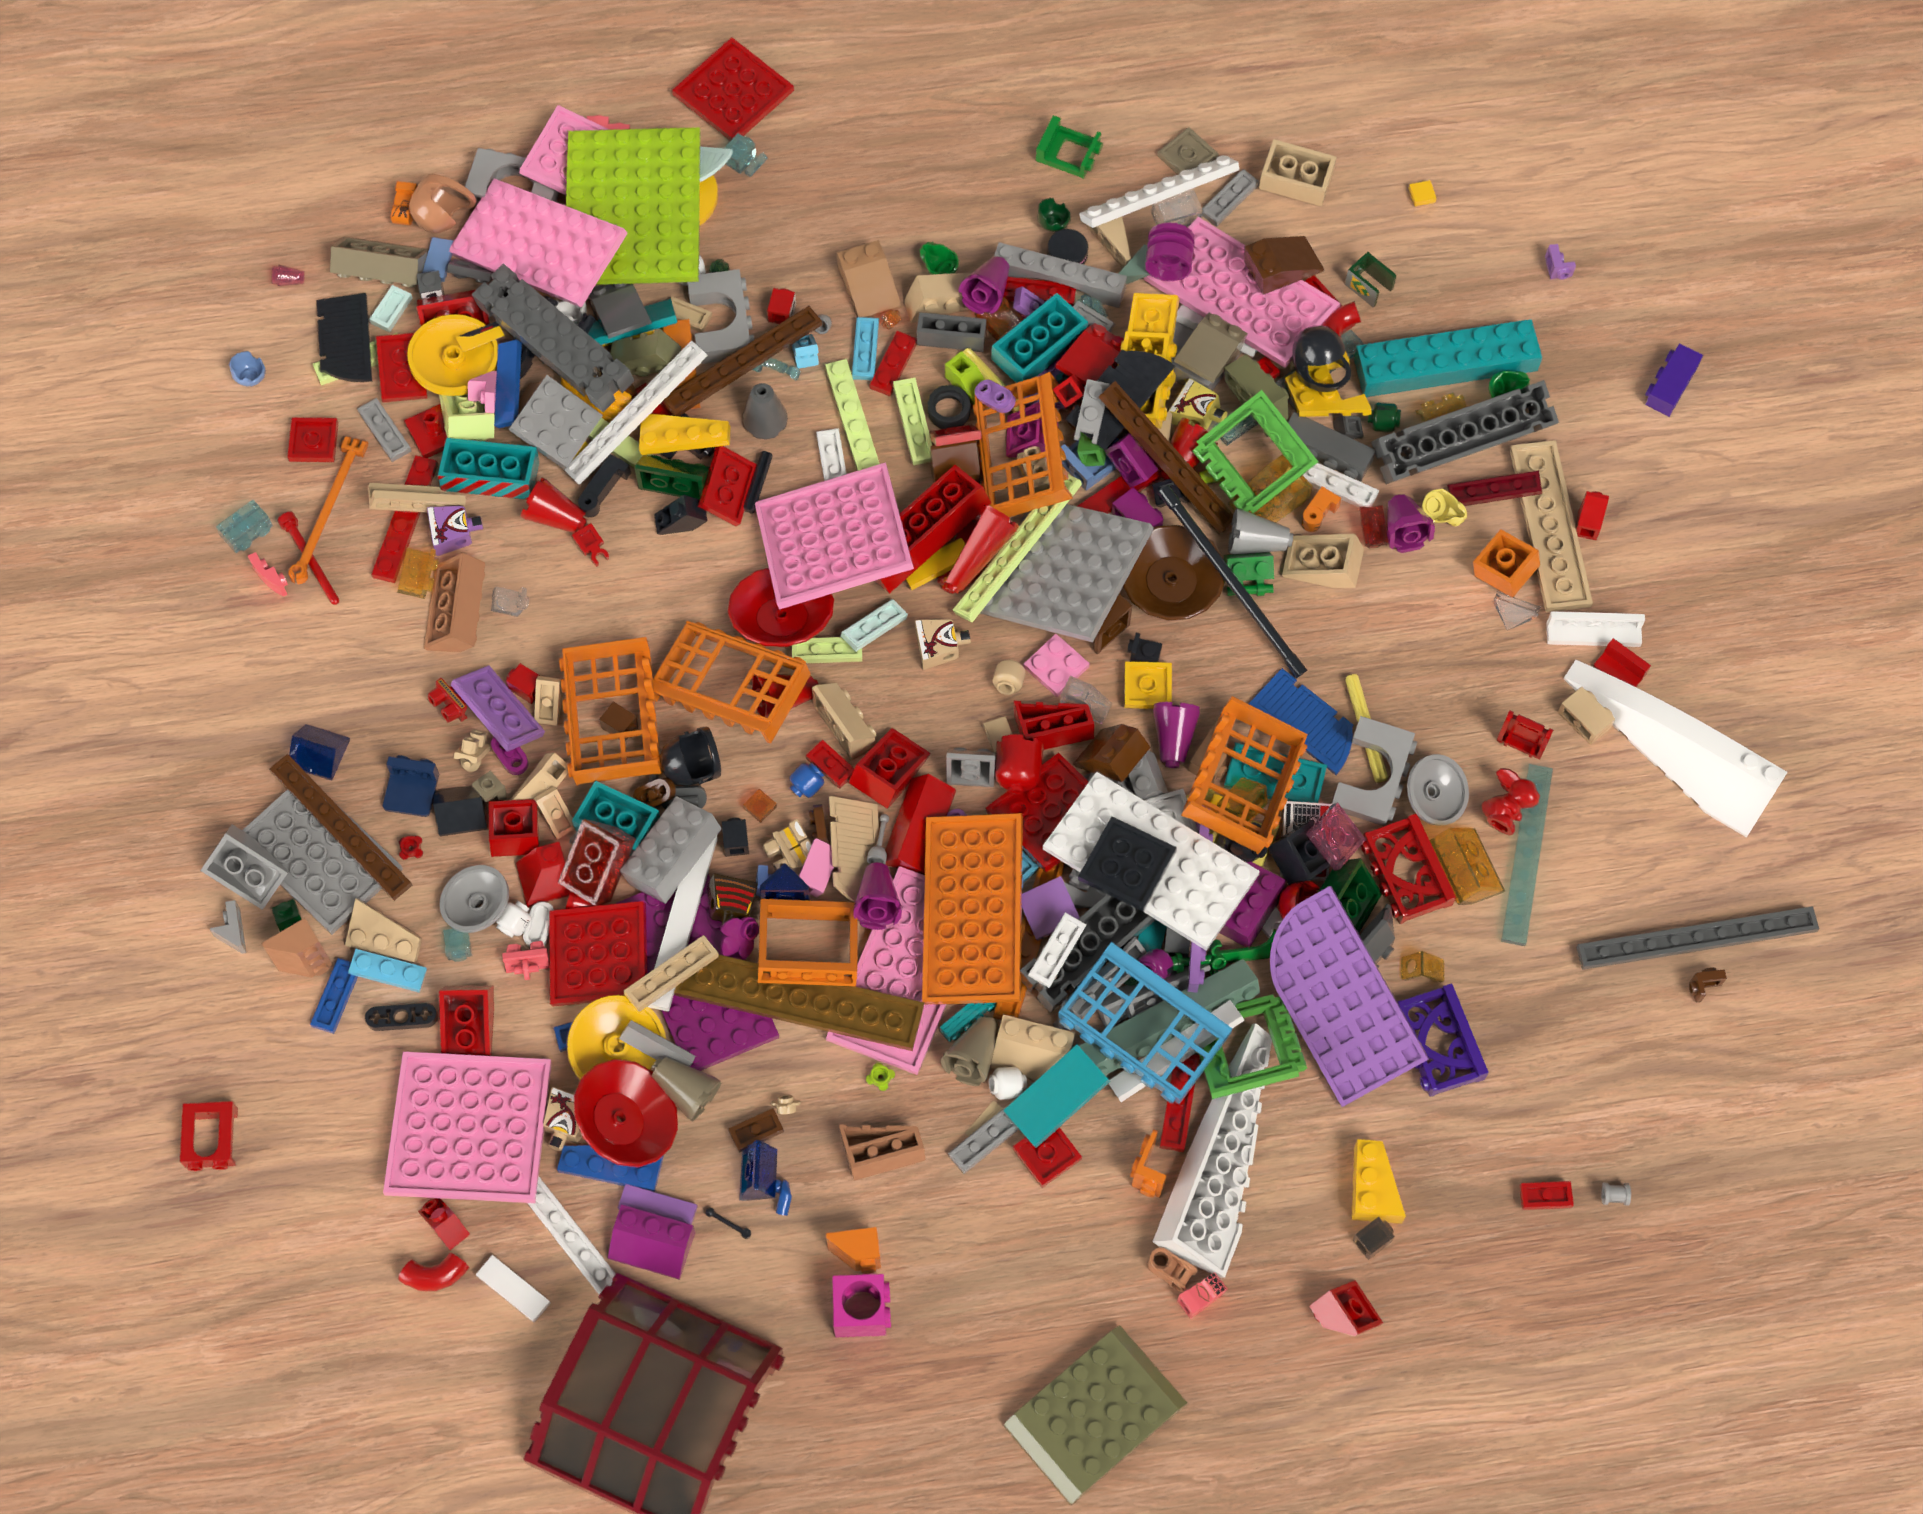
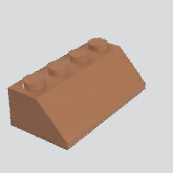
M461 553L435 565L424 645L425 650L462 652L475 646L477 624L480 618L479 608L482 599V585L485 578V562Z

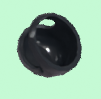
M1313 325L1301 330L1295 337L1292 349L1293 364L1299 381L1305 386L1320 392L1338 390L1344 387L1351 377L1349 363L1343 357L1346 350L1344 343L1336 331L1330 327ZM1336 362L1346 370L1345 377L1341 381L1334 384H1322L1315 382L1308 372V365L1322 366Z
M707 726L699 727L691 733L686 731L684 732L685 735L674 737L662 749L660 754L661 768L666 778L672 780L676 785H700L721 777V763L713 734Z

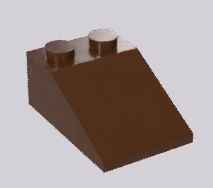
M1305 236L1264 238L1244 246V262L1263 295L1324 271V267Z
M1119 724L1101 729L1073 765L1077 768L1092 773L1098 772L1107 778L1123 782L1151 747L1138 728Z

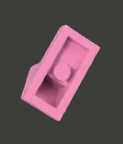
M491 371L468 381V400L481 401V404H485V413H494L497 371Z

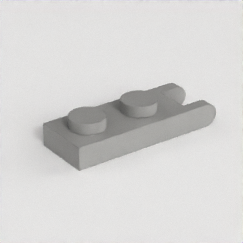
M1087 379L1074 440L1079 441L1080 433L1084 432L1093 434L1092 444H1097L1105 410V404L1098 396L1110 384Z

